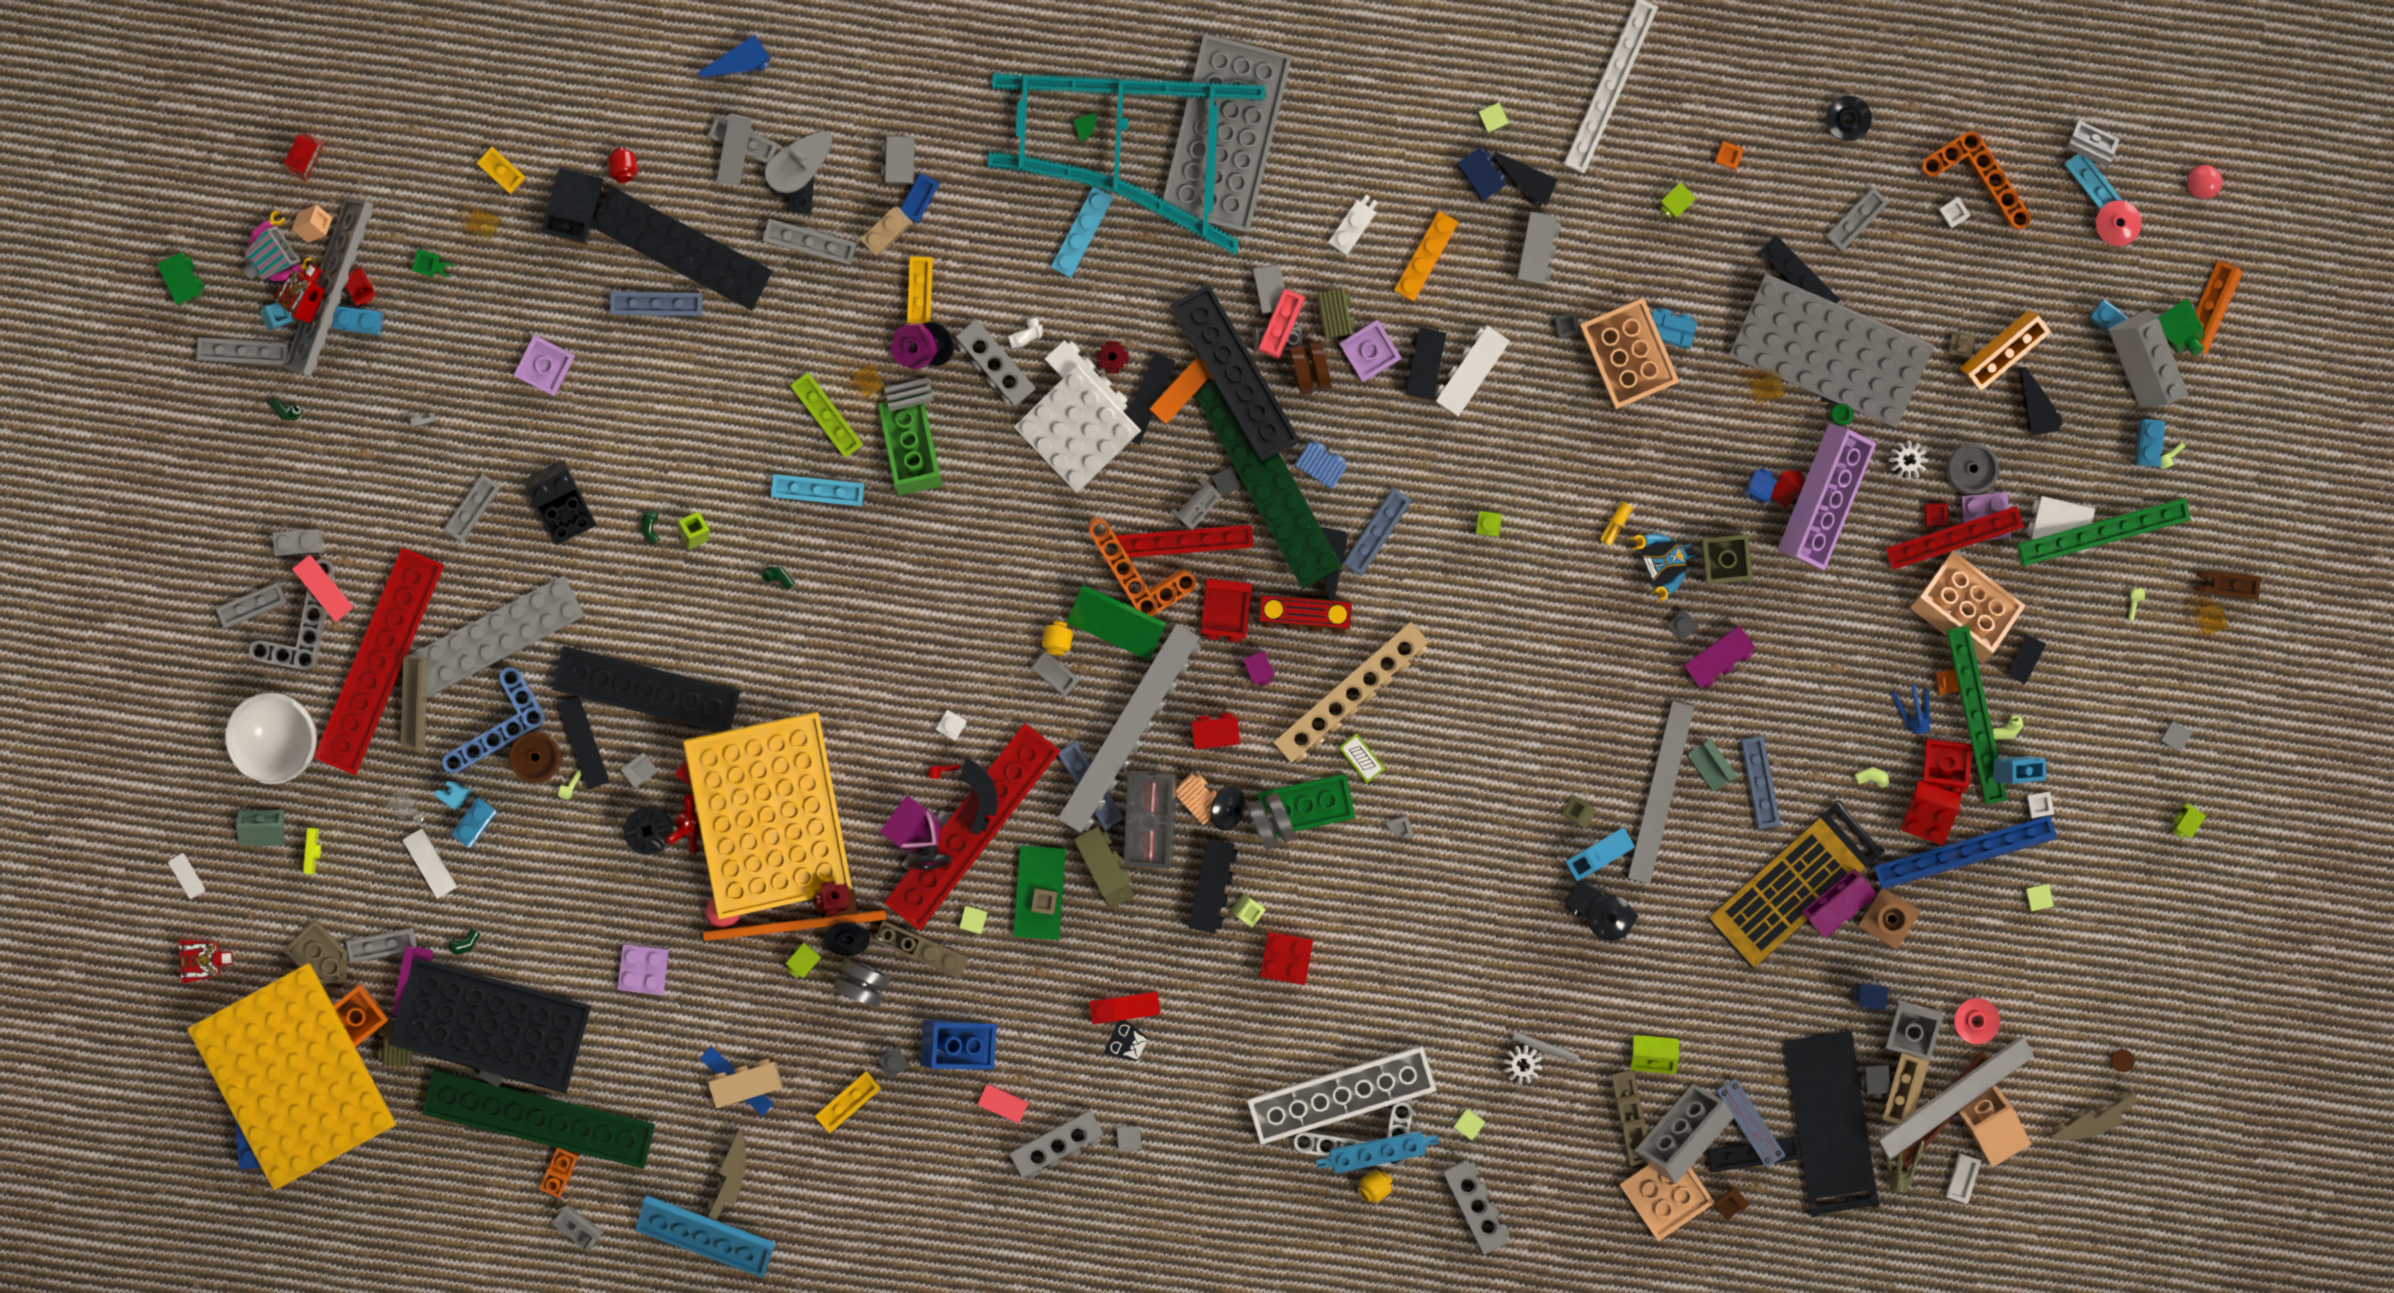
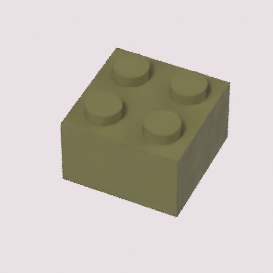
M1748 534L1701 539L1705 585L1753 580Z

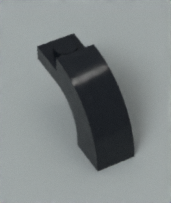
M966 758L959 780L973 787L978 795L979 808L971 833L980 835L981 831L986 832L990 819L986 818V815L996 816L998 795L996 786L987 771L976 762Z

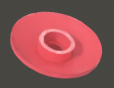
M2112 201L2104 205L2096 217L2098 235L2104 242L2112 246H2124L2133 242L2141 230L2142 221L2138 210L2132 204L2125 201ZM2119 218L2124 221L2122 227L2116 225V220Z
M1969 999L1962 1003L1955 1013V1029L1959 1036L1969 1043H1986L1999 1030V1012L1991 1002L1985 999ZM1975 1016L1980 1018L1978 1025L1972 1023V1019Z

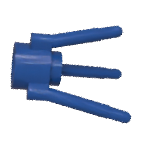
M1914 683L1911 684L1916 715H1912L1911 720L1894 691L1891 692L1906 723L1907 730L1912 729L1913 735L1930 731L1929 724L1932 723L1930 718L1929 690H1924V715V713H1921L1916 686Z

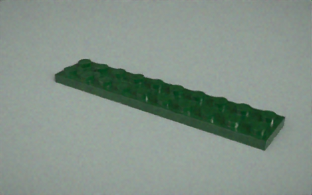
M1212 380L1203 384L1194 395L1300 587L1304 589L1341 569L1342 565L1280 453L1259 463Z
M432 1070L422 1115L642 1169H645L656 1125L503 1086L497 1087L491 1083L438 1070Z

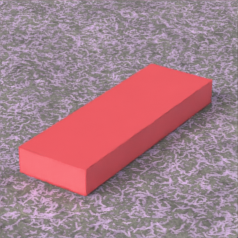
M1286 289L1283 290L1258 347V352L1280 359L1304 304L1305 296Z
M311 555L307 556L292 569L335 622H338L354 609L353 605Z

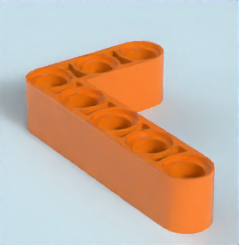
M1974 131L1966 132L1922 161L1920 165L1921 173L1927 178H1933L1966 158L2009 227L2015 231H2020L2029 225L2031 216L1978 133ZM1966 137L1975 139L1976 145L1974 148H1968L1965 145ZM1947 149H1953L1956 152L1955 160H1948L1946 158L1945 152ZM1978 156L1987 158V167L1982 168L1977 164ZM1928 161L1936 163V172L1931 173L1926 169ZM1991 175H1996L2000 179L1998 187H1994L1989 183ZM2002 195H2010L2012 198L2011 206H2005L2002 203ZM2015 214H2021L2024 217L2025 222L2023 225H2017L2014 222Z
M1095 517L1089 521L1087 528L1089 534L1137 610L1153 616L1195 589L1196 579L1186 569L1175 572L1148 589L1108 523L1101 517ZM1096 524H1103L1105 526L1102 533H1093V528ZM1115 543L1116 550L1113 553L1105 552L1107 544ZM1119 563H1128V568L1125 572L1117 571ZM1182 577H1190V583L1187 586L1179 585ZM1133 581L1140 583V587L1136 591L1128 589L1129 584ZM1162 589H1171V594L1168 598L1160 597ZM1149 600L1152 602L1148 610L1140 609L1143 601Z

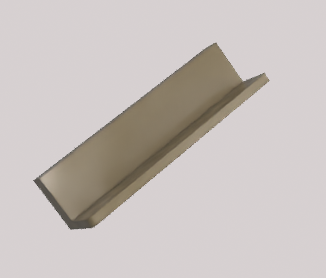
M405 656L403 660L401 747L415 748V752H420L425 748L428 658Z

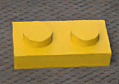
M493 147L477 162L484 171L510 194L526 179L520 171Z

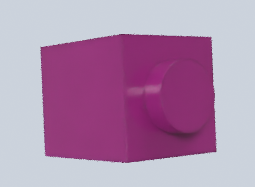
M1264 651L1243 659L1254 685L1258 683L1262 687L1272 682L1271 677L1275 676Z

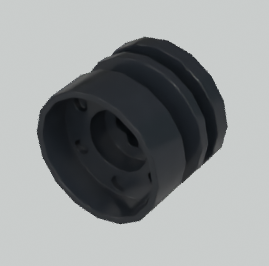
M656 807L639 808L633 811L625 821L623 827L624 839L628 846L637 853L643 855L657 854L669 846L665 838L674 832V824L670 816L662 809ZM651 825V831L654 833L645 837V831L642 829Z

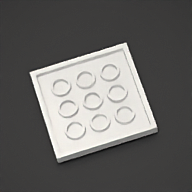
M1076 365L1014 426L1076 493L1141 431L1079 365Z

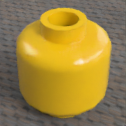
M1054 621L1053 625L1046 626L1042 638V646L1046 649V653L1064 656V653L1069 652L1072 645L1073 631L1067 628V623Z
M1373 1169L1360 1179L1358 1192L1366 1202L1379 1203L1391 1193L1392 1187L1390 1183L1392 1179L1386 1171L1381 1172Z

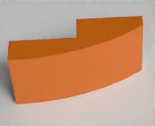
M557 1148L539 1190L560 1199L580 1153Z

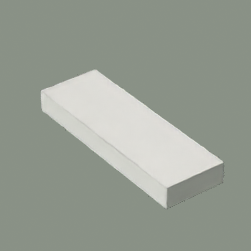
M423 828L403 839L404 844L437 899L457 888L456 883Z

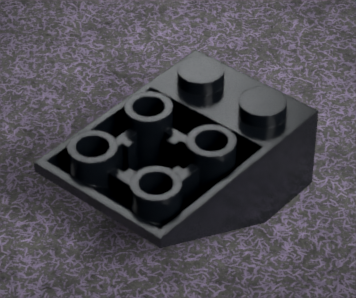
M559 168L545 212L541 233L588 245L604 179Z
M565 459L523 479L526 490L555 545L597 526Z

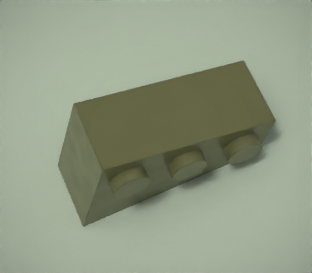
M1097 826L1074 839L1111 909L1135 897L1129 885L1132 880L1127 870H1121L1119 864L1122 861L1116 850L1111 851L1109 844L1112 841L1106 831L1101 832Z

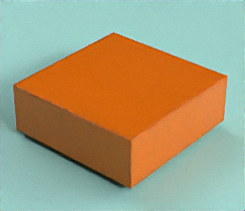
M1722 141L1714 163L1736 171L1744 148Z

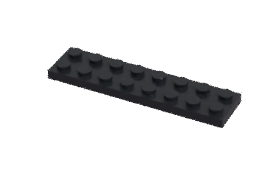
M612 186L593 220V229L752 312L773 273V270Z
M1210 284L1170 304V310L1259 463L1299 443L1300 439Z
M566 646L562 648L552 688L553 691L716 732H725L732 729L741 690Z

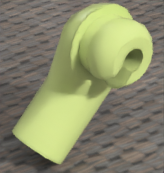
M2015 715L2010 718L2004 728H1992L1994 739L2015 738L2023 727L2022 718Z
M1875 767L1854 774L1859 785L1869 780L1876 782L1880 788H1885L1889 785L1888 774Z

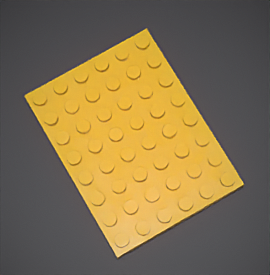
M818 712L683 740L718 919L813 899L814 891L821 887V883L834 881L835 885L847 884L848 891L852 890Z
M311 963L302 966L187 1028L274 1191L397 1125Z

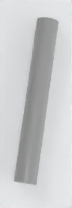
M1518 1032L1513 1034V1041L1573 1063L1578 1061V1054Z

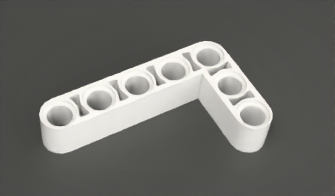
M1401 1101L1392 1106L1386 1138L1392 1137V1131L1396 1128L1402 1129L1404 1134L1409 1133L1412 1109L1407 1102ZM1402 1105L1408 1108L1407 1116L1404 1118L1397 1117L1395 1114L1396 1108ZM1309 1131L1298 1133L1294 1137V1146L1299 1152L1329 1157L1330 1151L1324 1152L1320 1149V1143L1325 1139L1332 1141V1149L1343 1147L1347 1143L1354 1145L1369 1142ZM1308 1136L1310 1138V1145L1306 1148H1301L1297 1144L1298 1138ZM1405 1159L1399 1160L1397 1163L1379 1164V1166L1397 1168L1404 1163Z

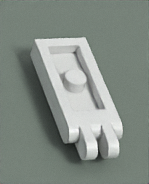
M1368 195L1364 197L1362 202L1359 200L1355 202L1328 242V244L1346 256L1376 214L1373 209L1378 203L1377 201L1373 200L1369 207L1365 205L1370 199Z

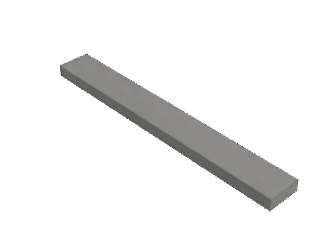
M1675 701L1671 703L1628 874L1630 879L1649 884L1651 882L1695 706Z
M2020 1036L1877 1138L1876 1140L1886 1157L1892 1159L2033 1058L2034 1055L2025 1038Z

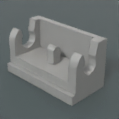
M1201 477L1197 481L1202 486L1179 512L1174 508L1170 511L1191 530L1195 528L1222 496Z
M568 1204L552 1223L554 1227L558 1228L587 1252L591 1250L604 1233Z

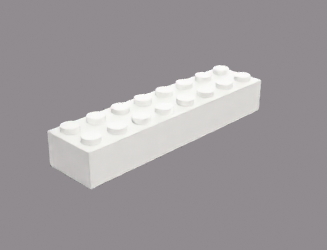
M1419 1046L1247 1099L1262 1145L1436 1091V1087L1424 1048Z

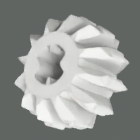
M1911 441L1906 442V449L1902 443L1897 444L1900 452L1892 449L1891 453L1897 457L1889 458V462H1896V465L1890 468L1891 471L1899 468L1897 477L1900 478L1905 472L1906 480H1910L1911 472L1915 478H1918L1919 473L1917 469L1922 472L1926 470L1924 466L1920 465V463L1928 462L1926 458L1921 459V455H1924L1926 450L1918 453L1919 443H1916L1913 449H1911ZM1911 455L1913 457L1911 460H1914V463L1906 466L1904 464L1906 460H1903V457Z
M1524 1045L1523 1053L1520 1052L1519 1046H1515L1517 1054L1514 1055L1511 1051H1508L1507 1054L1512 1057V1060L1504 1059L1503 1061L1505 1064H1511V1067L1505 1068L1504 1072L1514 1071L1509 1076V1079L1513 1080L1518 1075V1084L1522 1083L1523 1077H1525L1527 1083H1531L1529 1075L1531 1074L1534 1078H1538V1074L1534 1072V1069L1542 1070V1066L1535 1065V1063L1540 1062L1542 1059L1541 1057L1532 1058L1537 1052L1535 1049L1527 1054V1045ZM1522 1058H1525V1062L1529 1064L1527 1069L1524 1067V1071H1520V1067L1517 1066V1062H1521Z

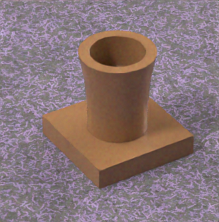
M1880 888L1877 896H1875L1857 926L1897 950L1921 911L1886 889L1881 890ZM1889 915L1895 916L1894 923L1888 922Z

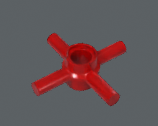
M687 794L684 796L685 810L678 815L676 820L677 830L666 837L665 841L671 846L681 837L687 835L689 852L697 853V838L701 836L698 816L694 809L693 795Z

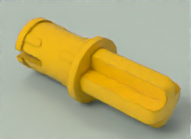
M1623 501L1620 502L1613 517L1608 519L1610 522L1600 538L1601 542L1608 546L1613 544L1620 530L1625 528L1624 523L1634 509L1632 506Z

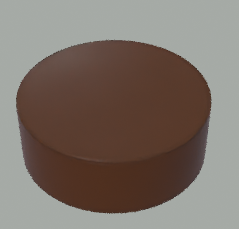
M2118 1049L2111 1056V1065L2119 1072H2127L2134 1066V1056L2126 1049Z

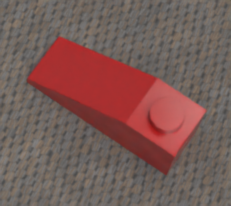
M1158 992L1089 1001L1092 1024L1160 1014Z

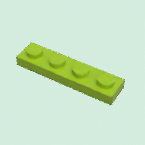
M809 372L790 385L845 459L864 445Z

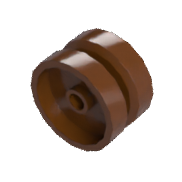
M1321 341L1309 344L1310 358L1306 357L1305 350L1301 345L1290 348L1295 383L1298 384L1301 396L1313 393L1312 379L1316 380L1317 387L1321 392L1332 389L1329 369Z
M531 732L522 735L514 742L510 750V764L513 771L519 778L528 782L549 780L558 773L562 765L563 753L560 744L552 736L545 733ZM532 754H539L540 758L537 762L531 758Z

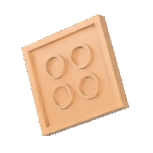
M1649 1164L1619 1184L1658 1242L1715 1203L1691 1167L1676 1184L1661 1176Z

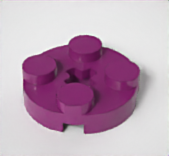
M922 323L906 324L898 328L893 334L891 352L896 362L903 367L906 366L913 370L920 369L928 365L937 353L934 337ZM910 341L916 343L917 351L909 348L911 345Z

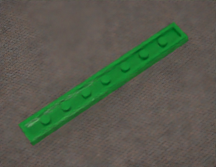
M2181 498L2017 543L2016 548L2020 565L2027 566L2190 521L2191 518L2186 498Z
M1967 624L1947 629L1946 634L1984 804L1989 805L2008 800L2004 783L1994 781V760L1999 759L1970 626Z

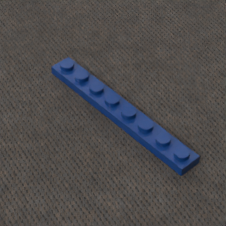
M2050 816L1877 865L1874 866V871L1880 888L1883 890L2056 840L2057 834Z

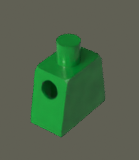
M2188 298L2158 317L2169 347L2177 354L2188 349L2193 356H2197L2204 350L2203 345L2200 343V340L2205 337L2204 330Z

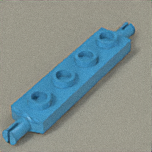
M1420 1131L1331 1149L1329 1158L1316 1160L1318 1169L1332 1167L1336 1174L1425 1155L1426 1146L1439 1144L1437 1134L1424 1137Z

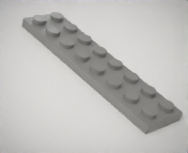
M345 197L320 266L322 273L317 280L325 289V293L311 324L300 321L283 367L284 369L311 376L312 372L316 369L319 352L325 345L327 330L333 323L335 308L341 301L340 295L343 286L348 281L350 267L355 262L358 245L363 240L366 223L371 218L373 204Z
M562 576L409 656L428 658V698L585 617V614L566 577Z

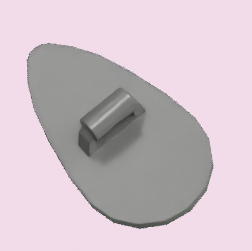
M825 131L806 136L776 154L769 161L765 170L766 181L770 187L781 193L796 192L804 187L828 156L832 144L831 133Z

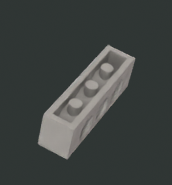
M977 319L956 336L958 339L956 345L964 354L970 353L974 358L971 360V363L979 372L983 369L987 373L988 377L985 379L994 389L997 386L1003 392L1000 397L1008 406L1013 404L1017 407L1036 391L1033 384ZM978 341L986 344V350L981 354L975 353L973 350L974 344ZM991 359H998L1001 362L999 370L991 371L988 368V363ZM1007 376H1012L1015 378L1016 384L1012 388H1005L1003 386V379Z
M1090 1109L1010 1152V1156L1022 1178L1027 1176L1031 1179L1041 1173L1039 1169L1048 1165L1049 1168H1052L1061 1163L1059 1158L1067 1154L1070 1158L1080 1153V1147L1087 1143L1091 1147L1102 1141L1100 1137L1104 1133ZM1074 1129L1083 1130L1085 1134L1084 1139L1075 1141L1071 1136ZM1059 1139L1063 1141L1064 1149L1061 1152H1055L1052 1149L1051 1143L1054 1140ZM1035 1150H1039L1044 1154V1160L1040 1163H1036L1031 1159V1153Z
M1465 1159L1443 1170L1483 1254L1485 1255L1509 1243L1506 1237L1510 1236L1504 1223L1499 1224L1496 1217L1500 1214L1494 1203L1489 1204L1486 1196L1490 1194L1484 1182L1479 1184L1476 1175L1480 1173L1475 1163H1469ZM1471 1179L1474 1183L1472 1190H1462V1181ZM1477 1199L1482 1200L1484 1203L1483 1209L1479 1212L1471 1209L1472 1202ZM1490 1220L1494 1223V1228L1491 1232L1482 1231L1481 1225L1484 1221Z

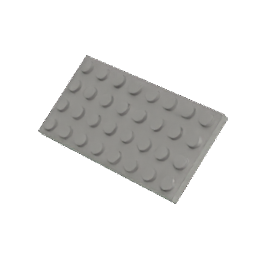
M1204 34L1192 84L1194 81L1196 84L1200 81L1201 85L1203 82L1206 85L1208 82L1210 85L1212 82L1215 85L1217 82L1219 85L1223 82L1224 86L1226 82L1228 85L1232 83L1233 86L1235 83H1237V86L1240 83L1242 86L1245 83L1248 86L1250 83L1251 87L1253 84L1256 87L1258 84L1260 87L1264 84L1266 88L1265 100L1263 102L1261 98L1259 102L1257 98L1254 102L1252 98L1250 101H1248V98L1245 101L1243 98L1241 101L1237 98L1235 101L1234 97L1232 100L1229 97L1227 100L1225 97L1223 100L1220 97L1218 100L1216 97L1214 99V105L1218 106L1214 203L1213 212L1208 215V223L1249 233L1292 55ZM1192 95L1191 98L1188 96L1163 201L1166 200V204L1170 202V206L1174 204V208L1178 206V210L1182 208V212L1186 210V214L1190 212V216L1194 215V219L1198 217V221L1202 219L1203 222L1209 100L1207 97L1203 99L1202 96L1200 99H1198V96L1194 99Z
M1765 273L1729 357L1839 404H1846L1853 410L1897 428L1934 349V345Z

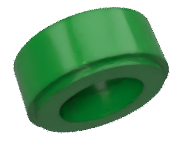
M1838 403L1831 409L1830 417L1836 425L1844 426L1852 421L1854 411L1850 406Z

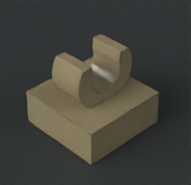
M1952 331L1948 354L1971 358L1975 335Z
M1035 889L1031 911L1054 915L1058 892Z

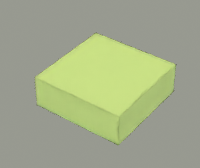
M1500 102L1478 112L1487 133L1509 124Z
M2049 884L2026 889L2030 911L2054 906Z
M965 906L959 928L982 934L988 912Z
M1466 1109L1453 1127L1473 1140L1485 1124V1121L1469 1109Z

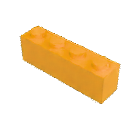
M2029 309L1963 364L1960 370L1973 386L1982 391L2049 335L2051 331L2039 315Z

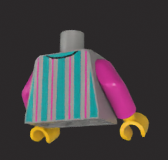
M279 211L272 212L271 220L264 221L251 233L248 242L249 249L245 252V256L250 264L243 269L246 276L250 279L259 275L262 280L269 278L272 281H285L293 270L302 273L307 271L306 262L313 260L312 258H307L302 265H299L301 260L278 228L285 223V218L283 217L280 221H274V218L279 215Z

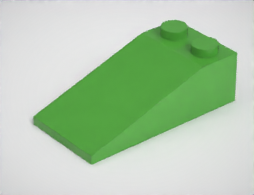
M906 398L894 400V401H892V403H893V402L902 401V400H906ZM887 402L878 403L898 496L943 486L925 403L894 411H889Z

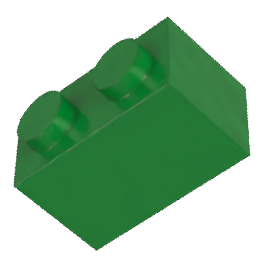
M180 252L157 263L176 305H185L205 295L202 290L205 288V285L200 276L196 277L193 271L195 264L190 255L186 256L185 253Z

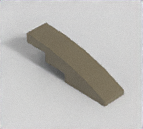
M1634 1070L1613 1074L1611 1077L1630 1167L1645 1164L1647 1162L1635 1152V1149L1648 1134Z

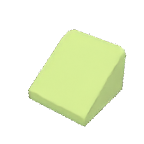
M1242 894L1230 912L1253 928L1266 909L1247 895Z

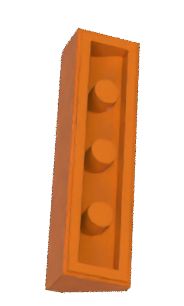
M2217 261L2195 311L2205 334V337L2200 340L2204 347L2201 353L2205 355L2211 346L2243 273L2238 267L2221 261Z

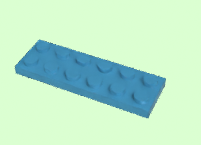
M646 1196L635 1231L762 1278L765 1276L775 1246L774 1242L765 1238L755 1236Z

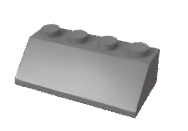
M2149 309L2108 329L2139 407L2168 405L2188 395L2159 319Z
M1692 1084L1635 1149V1152L1661 1176L1676 1184L1734 1116L1725 1101Z

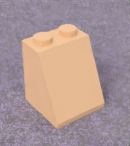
M1993 1085L1958 1111L1980 1151L1992 1168L2031 1145L2013 1107L1996 1085Z

